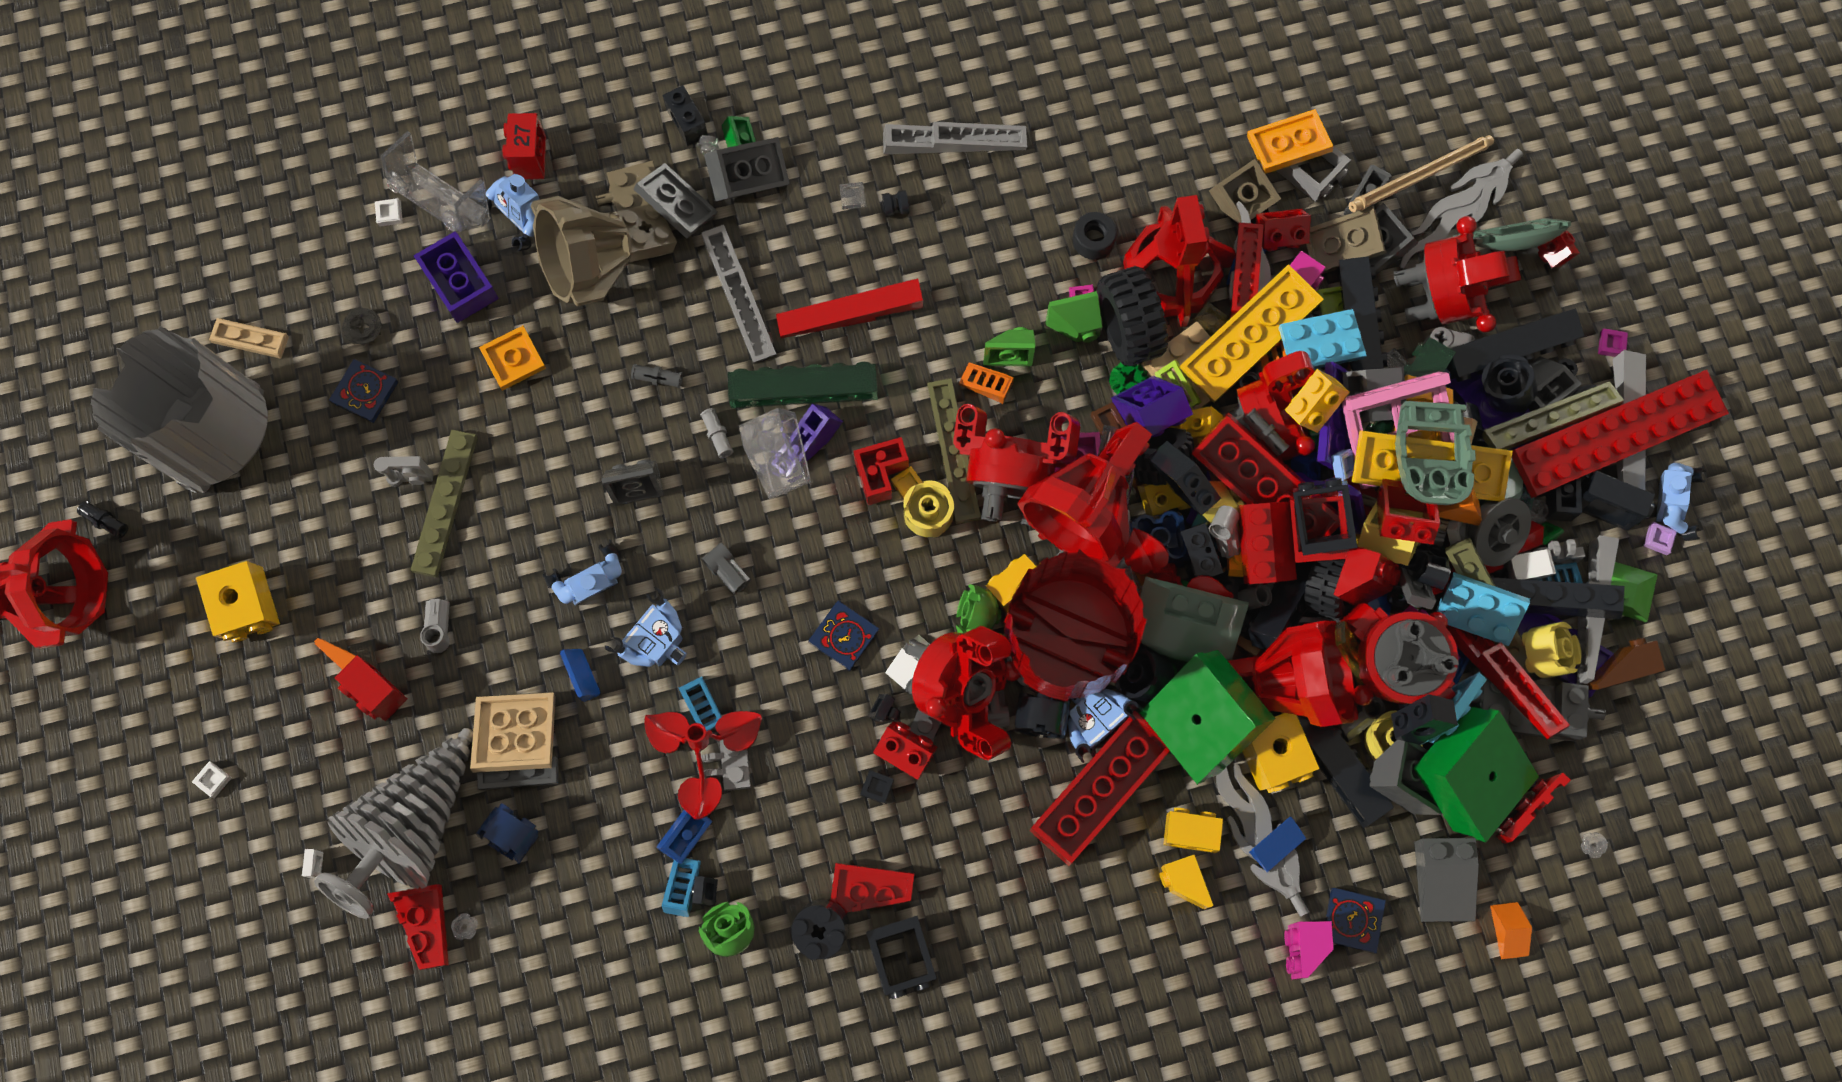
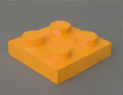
M523 325L479 347L502 391L546 369Z

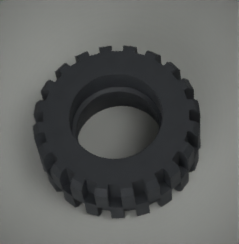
M1137 266L1102 276L1097 283L1100 314L1107 339L1117 359L1123 365L1133 366L1161 357L1168 348L1167 323L1165 322L1161 300L1157 295L1155 285L1151 282L1150 276L1146 274L1144 269Z

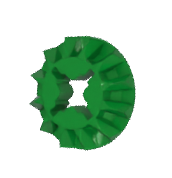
M1120 362L1113 368L1110 374V386L1116 394H1119L1148 379L1147 370H1144L1140 363L1127 366ZM1135 373L1133 379L1135 383L1129 382V384L1124 386L1126 379L1124 375L1129 376Z

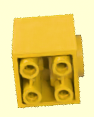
M244 561L196 577L214 637L222 638L224 641L232 640V643L248 639L247 635L257 632V634L268 633L273 630V626L280 624L262 566Z
M1283 713L1275 716L1276 719L1242 751L1259 791L1267 789L1268 793L1282 790L1289 787L1288 781L1291 780L1293 784L1314 777L1313 771L1319 769L1297 715ZM1273 743L1277 746V753L1273 749Z

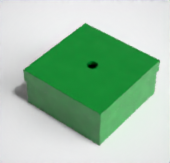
M1219 650L1195 654L1147 704L1144 710L1140 712L1197 785L1203 783L1208 778L1219 775L1276 719Z
M1471 707L1469 712L1457 721L1459 724L1457 729L1450 735H1441L1413 769L1454 832L1487 842L1538 779L1539 775L1501 712L1494 709L1485 710Z

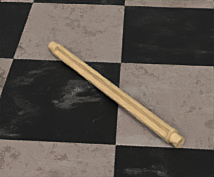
M1490 135L1480 137L1379 188L1356 197L1354 201L1349 203V209L1351 212L1365 210L1367 207L1481 151L1487 150L1489 146L1494 144V139Z

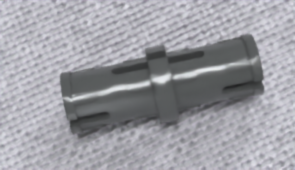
M633 364L631 379L652 382V385L656 386L664 384L680 388L683 373L663 370L660 366L652 368Z
M1256 408L1242 419L1258 435L1256 438L1259 441L1263 440L1275 453L1276 457L1281 455L1290 446L1274 430L1275 426L1273 424L1269 425L1256 411Z

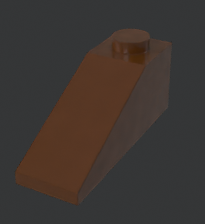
M1645 637L1630 640V645L1619 648L1595 672L1594 680L1586 684L1589 686V690L1602 689L1665 671L1658 641H1646Z

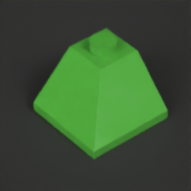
M1097 291L1049 302L1046 325L1075 342H1092L1100 337L1102 330Z
M1017 327L1013 330L1009 329L985 343L983 366H1032L1035 352L1034 330Z
M1615 562L1611 585L1625 586L1623 616L1643 622L1648 621L1658 574Z

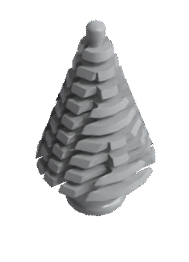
M462 729L457 739H452L451 737L442 743V748L439 746L428 752L430 754L429 757L426 755L416 759L417 766L415 764L405 766L400 771V774L395 773L386 779V783L378 784L372 789V792L364 793L357 801L345 806L342 809L343 811H338L328 817L329 820L327 822L330 829L361 861L346 880L331 873L323 872L319 874L314 883L322 894L350 914L367 919L374 911L373 905L359 889L375 869L389 878L392 876L397 882L406 886L408 884L410 887L417 889L419 886L421 889L427 886L430 877L429 872L433 869L435 863L434 855L438 853L440 847L438 840L439 837L442 839L444 834L445 822L448 823L450 817L449 808L454 805L456 798L454 792H458L460 786L459 777L463 776L466 767L464 762L468 761L470 756V750L467 746L473 741V731L471 729Z

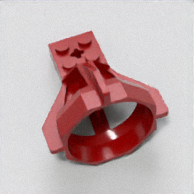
M1197 195L1177 198L1173 211L1167 206L1161 207L1157 219L1158 224L1147 225L1126 252L1123 260L1124 269L1137 266L1145 270L1154 261L1163 260L1177 269L1175 297L1157 292V295L1161 300V306L1165 314L1164 317L1178 316L1180 327L1187 326L1191 313H1198L1202 310L1222 282L1224 277L1222 268L1231 267L1236 256L1235 249L1216 241L1209 235V229L1204 227L1202 220L1204 219L1203 204H1199ZM1154 237V240L1138 254L1140 245L1147 239ZM1208 253L1214 265L1213 274L1209 282L1202 289L1193 293L1195 266H1198Z
M1138 422L1122 427L1114 432L1098 456L1090 453L1083 455L1045 479L1028 487L1017 504L1028 524L1039 532L1038 537L1042 540H1049L1057 548L1067 553H1076L1080 549L1087 556L1097 558L1116 568L1124 557L1125 548L1130 539L1126 496L1129 485L1125 476H1128L1135 468L1136 464L1134 461L1138 455L1141 456L1148 449V441L1153 434Z
M71 519L48 523L38 534L9 556L8 562L0 563V619L7 618L35 648L62 646L65 636L79 635L105 612L108 572L90 539L76 535L77 522ZM54 549L61 552L73 569L76 586H46L45 580L38 576L40 558ZM37 604H74L70 614L62 622L55 624L41 612Z
M1319 621L1286 628L1261 656L1228 661L1269 711L1308 717L1310 724L1320 727L1353 723L1354 720H1358L1359 713L1352 696L1355 683L1350 654L1344 641V628L1342 624H1337L1336 621Z

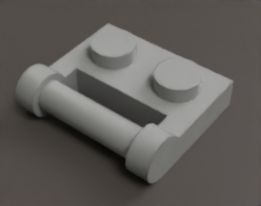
M420 456L379 457L374 461L375 470L384 474L391 486H399L402 482L422 485L424 482L433 481V471Z

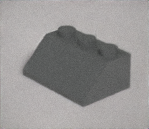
M1401 740L1395 741L1374 761L1373 771L1370 775V787L1414 815H1441V811L1413 769L1428 750L1418 744Z

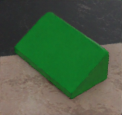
M728 116L723 122L722 130L727 148L756 142L749 117Z

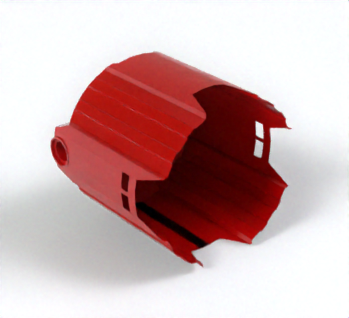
M1079 549L1076 553L1063 552L1052 558H1046L1034 569L1029 568L1019 583L1020 585H1018V589L1015 590L1016 592H1014V596L1011 598L1009 610L1004 621V634L1011 644L1012 651L1010 656L1013 666L1024 678L1023 682L1048 697L1068 701L1069 698L1081 699L1096 692L1099 693L1111 682L1116 683L1122 674L1125 675L1129 664L1138 651L1139 643H1141L1140 639L1142 640L1141 636H1143L1147 621L1143 617L1144 606L1137 592V586L1125 574L1126 569L1114 568L1104 561L1087 556Z

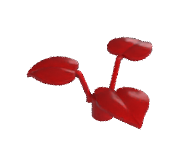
M1134 528L1124 552L1126 565L1132 571L1139 574H1146L1152 570L1156 573L1155 579L1183 586L1181 577L1176 576V565L1168 563L1169 554L1165 546L1152 535ZM1201 575L1194 577L1187 585L1189 588L1233 598L1231 592L1219 581L1209 576Z
M738 711L722 716L715 725L719 736L713 734L711 730L706 731L705 727L700 723L689 725L687 718L680 713L665 712L645 715V731L651 745L657 751L673 753L678 750L680 742H688L690 748L695 750L700 778L692 777L685 780L678 790L680 805L694 819L699 820L710 815L717 808L722 798V787L718 779L714 777L704 779L701 750L708 746L709 738L716 741L723 740L724 746L731 751L739 752L748 749L757 739L762 722L761 714L750 711Z

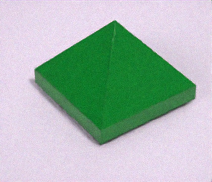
M1547 521L1541 524L1544 526L1543 545L1548 546L1551 541H1556L1564 533L1562 528Z

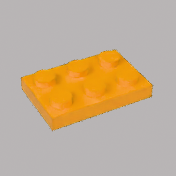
M1316 109L1247 132V138L1265 174L1333 152V144Z

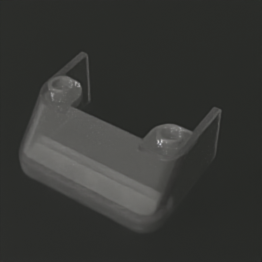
M410 132L404 133L381 155L387 179L386 184L389 189L394 193H400L442 221L451 231L462 232L481 228L490 220L484 181L480 179L465 194L456 190L417 164Z

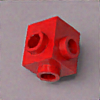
M1569 231L1563 232L1550 242L1537 246L1540 258L1544 262H1548L1551 268H1560L1580 254V252L1574 245L1575 239Z

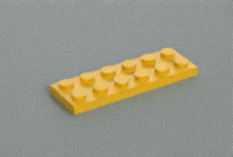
M1288 264L1181 364L1180 369L1215 403L1282 340L1278 328L1280 324L1305 319L1324 299Z
M1360 430L1352 482L1381 486L1382 479L1401 481L1395 449L1396 435ZM1406 437L1407 458L1455 461L1454 443ZM1471 445L1476 455V460L1472 464V473L1474 474L1473 489L1477 498L1499 502L1505 500L1513 451Z

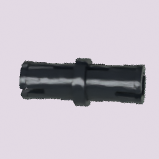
M83 501L77 508L78 515L93 522L94 527L104 529L118 539L125 536L128 531L127 524L112 517L111 512L101 510L89 501Z

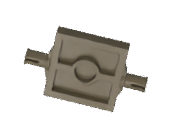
M653 160L607 172L610 193L596 196L598 206L612 202L617 211L648 205L649 203L633 189L636 183L655 170Z

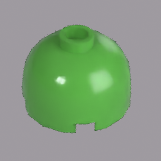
M970 584L968 586L970 591L964 590L959 601L956 617L961 616V625L956 624L957 632L965 633L979 626L992 630L994 625H997L1001 619L998 601L990 590Z
M728 902L721 903L710 909L702 918L704 923L702 928L699 926V933L706 947L714 954L724 957L735 956L743 952L752 942L755 929L754 922L748 908L742 903L736 902L737 905H729Z

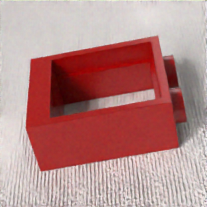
M1382 479L1376 499L1380 537L1433 545L1440 526L1438 505L1421 502L1406 494L1401 481ZM1389 507L1423 512V518L1390 514Z
M1335 491L1301 497L1302 504L1337 501L1340 534L1347 533L1342 492ZM1290 496L1295 563L1346 559L1349 549L1303 556L1294 496Z

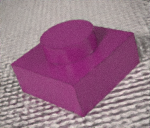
M1603 328L1600 331L1598 354L1616 357L1623 350H1626L1628 332Z

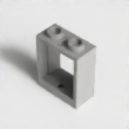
M1334 146L1333 152L1321 155L1335 168L1320 184L1296 164L1276 171L1316 202L1321 196L1325 198L1334 188L1332 184L1336 180L1340 182L1349 172L1347 167L1351 159Z

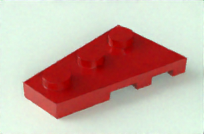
M1560 773L1545 780L1542 778L1538 780L1531 789L1534 793L1529 799L1525 797L1517 804L1515 809L1518 812L1512 818L1509 816L1499 826L1501 832L1496 837L1504 844L1514 841L1536 817L1537 814L1533 811L1535 809L1540 810L1546 804L1548 805L1554 798L1551 792L1555 788L1565 787L1571 779L1564 773Z
M835 863L830 901L839 904L846 913L911 901L915 873Z
M435 884L426 886L423 889L419 887L418 889L414 888L387 893L390 902L394 903L398 913L396 915L398 921L403 925L407 934V942L418 969L426 970L448 966L442 885Z

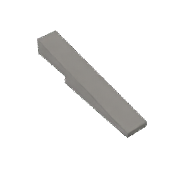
M933 122L932 126L885 124L883 131L884 154L1027 149L1026 126Z
M721 225L702 232V239L753 363L755 364L776 356L769 334L725 226Z
M1623 350L1613 358L1615 389L1624 399L1621 405L1646 395V354ZM1646 450L1616 462L1618 480L1645 490Z
M1599 535L1589 543L1588 582L1586 584L1611 585L1619 538ZM1578 616L1577 638L1580 643L1582 656L1581 664H1577V684L1586 685L1594 680L1605 618Z

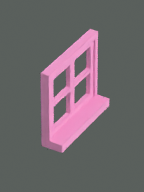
M1438 371L1346 397L1342 402V408L1354 462L1360 430L1363 431L1359 412L1390 404L1396 431L1386 434L1396 435L1401 400L1431 392L1433 403L1449 404L1446 384L1451 383L1449 373ZM1408 429V431L1406 432V437H1408V433L1415 432L1418 430ZM1440 432L1441 441L1454 443V432ZM1360 484V488L1367 489L1376 486Z

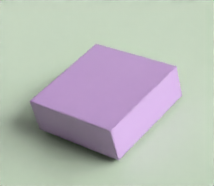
M1652 522L1649 525L1643 546L1668 555L1671 553L1677 532L1669 527Z

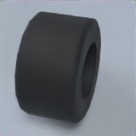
M1089 212L1081 216L1075 224L1072 238L1074 248L1078 254L1092 260L1102 259L1109 255L1114 248L1117 236L1116 224L1112 218L1100 212ZM1090 230H1096L1103 234L1104 239L1096 242L1091 241L1085 234Z

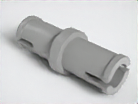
M714 408L704 410L700 415L708 430L707 436L709 440L713 441L718 457L726 458L730 456L734 451L726 437V428L721 425L716 410Z

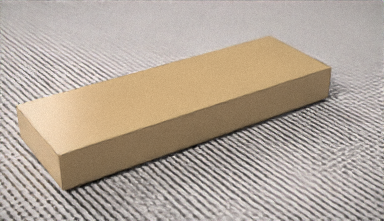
M217 318L209 340L214 344L281 359L289 336L286 333Z

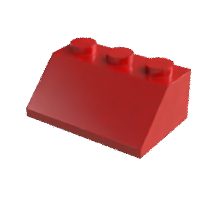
M1290 501L1238 505L1244 584L1297 580Z
M1360 547L1349 549L1334 596L1353 606L1361 603L1367 604L1392 591L1393 586H1396L1400 580V566L1381 553Z

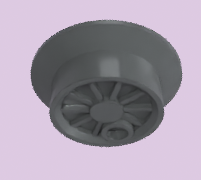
M1516 498L1505 499L1501 502L1489 501L1480 507L1482 516L1480 525L1469 524L1468 538H1471L1483 563L1487 566H1500L1510 561L1521 550L1528 538L1531 528V513L1528 506Z

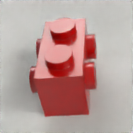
M1303 209L1256 214V224H1264L1262 248L1264 250L1274 251L1278 247L1283 246L1298 248L1300 244H1309L1311 215Z
M893 721L886 728L873 753L918 780L925 772L938 747L933 744L930 738L913 733L911 728L905 723Z

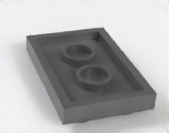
M666 163L636 183L633 189L686 238L712 220L718 212Z

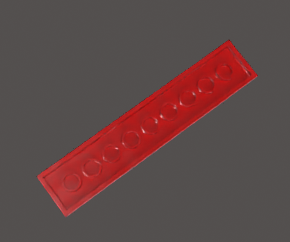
M1704 370L1513 450L1512 459L1531 498H1534L1729 414L1708 370Z

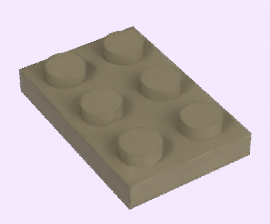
M1373 206L1310 227L1309 244H1306L1310 257L1325 266L1322 274L1339 269V260L1367 256L1371 259L1386 254L1376 209Z

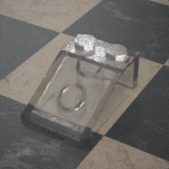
M776 408L739 425L743 448L769 499L776 498L811 482L796 413Z

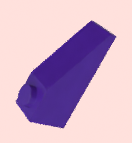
M812 404L770 463L786 478H790L830 441L843 421L827 407Z

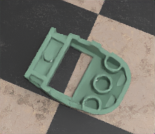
M1405 401L1400 406L1395 440L1396 457L1402 485L1413 498L1427 504L1454 505L1462 502L1470 495L1474 484L1472 464L1476 460L1475 450H1472L1470 437L1472 433L1470 425H1465L1462 413L1467 410L1466 405ZM1408 429L1454 432L1455 461L1407 458L1406 432Z

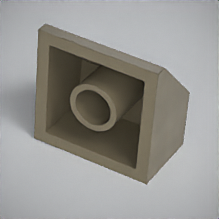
M1256 159L1209 190L1220 209L1238 224L1239 222L1241 223V215L1236 205L1238 201L1244 205L1251 220L1256 217V214L1262 213L1281 199Z

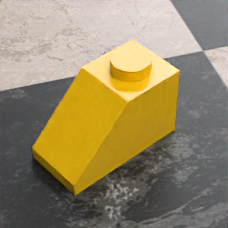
M1195 855L1161 867L1163 872L1159 873L1164 888H1169L1170 893L1202 909L1213 906Z

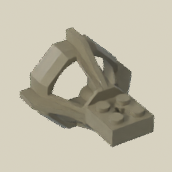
M560 196L536 200L531 204V209L535 215L533 230L539 264L553 295L568 304L574 302L576 306H582L604 300L629 262L672 253L677 243L667 220L650 204L610 212V214L598 212Z

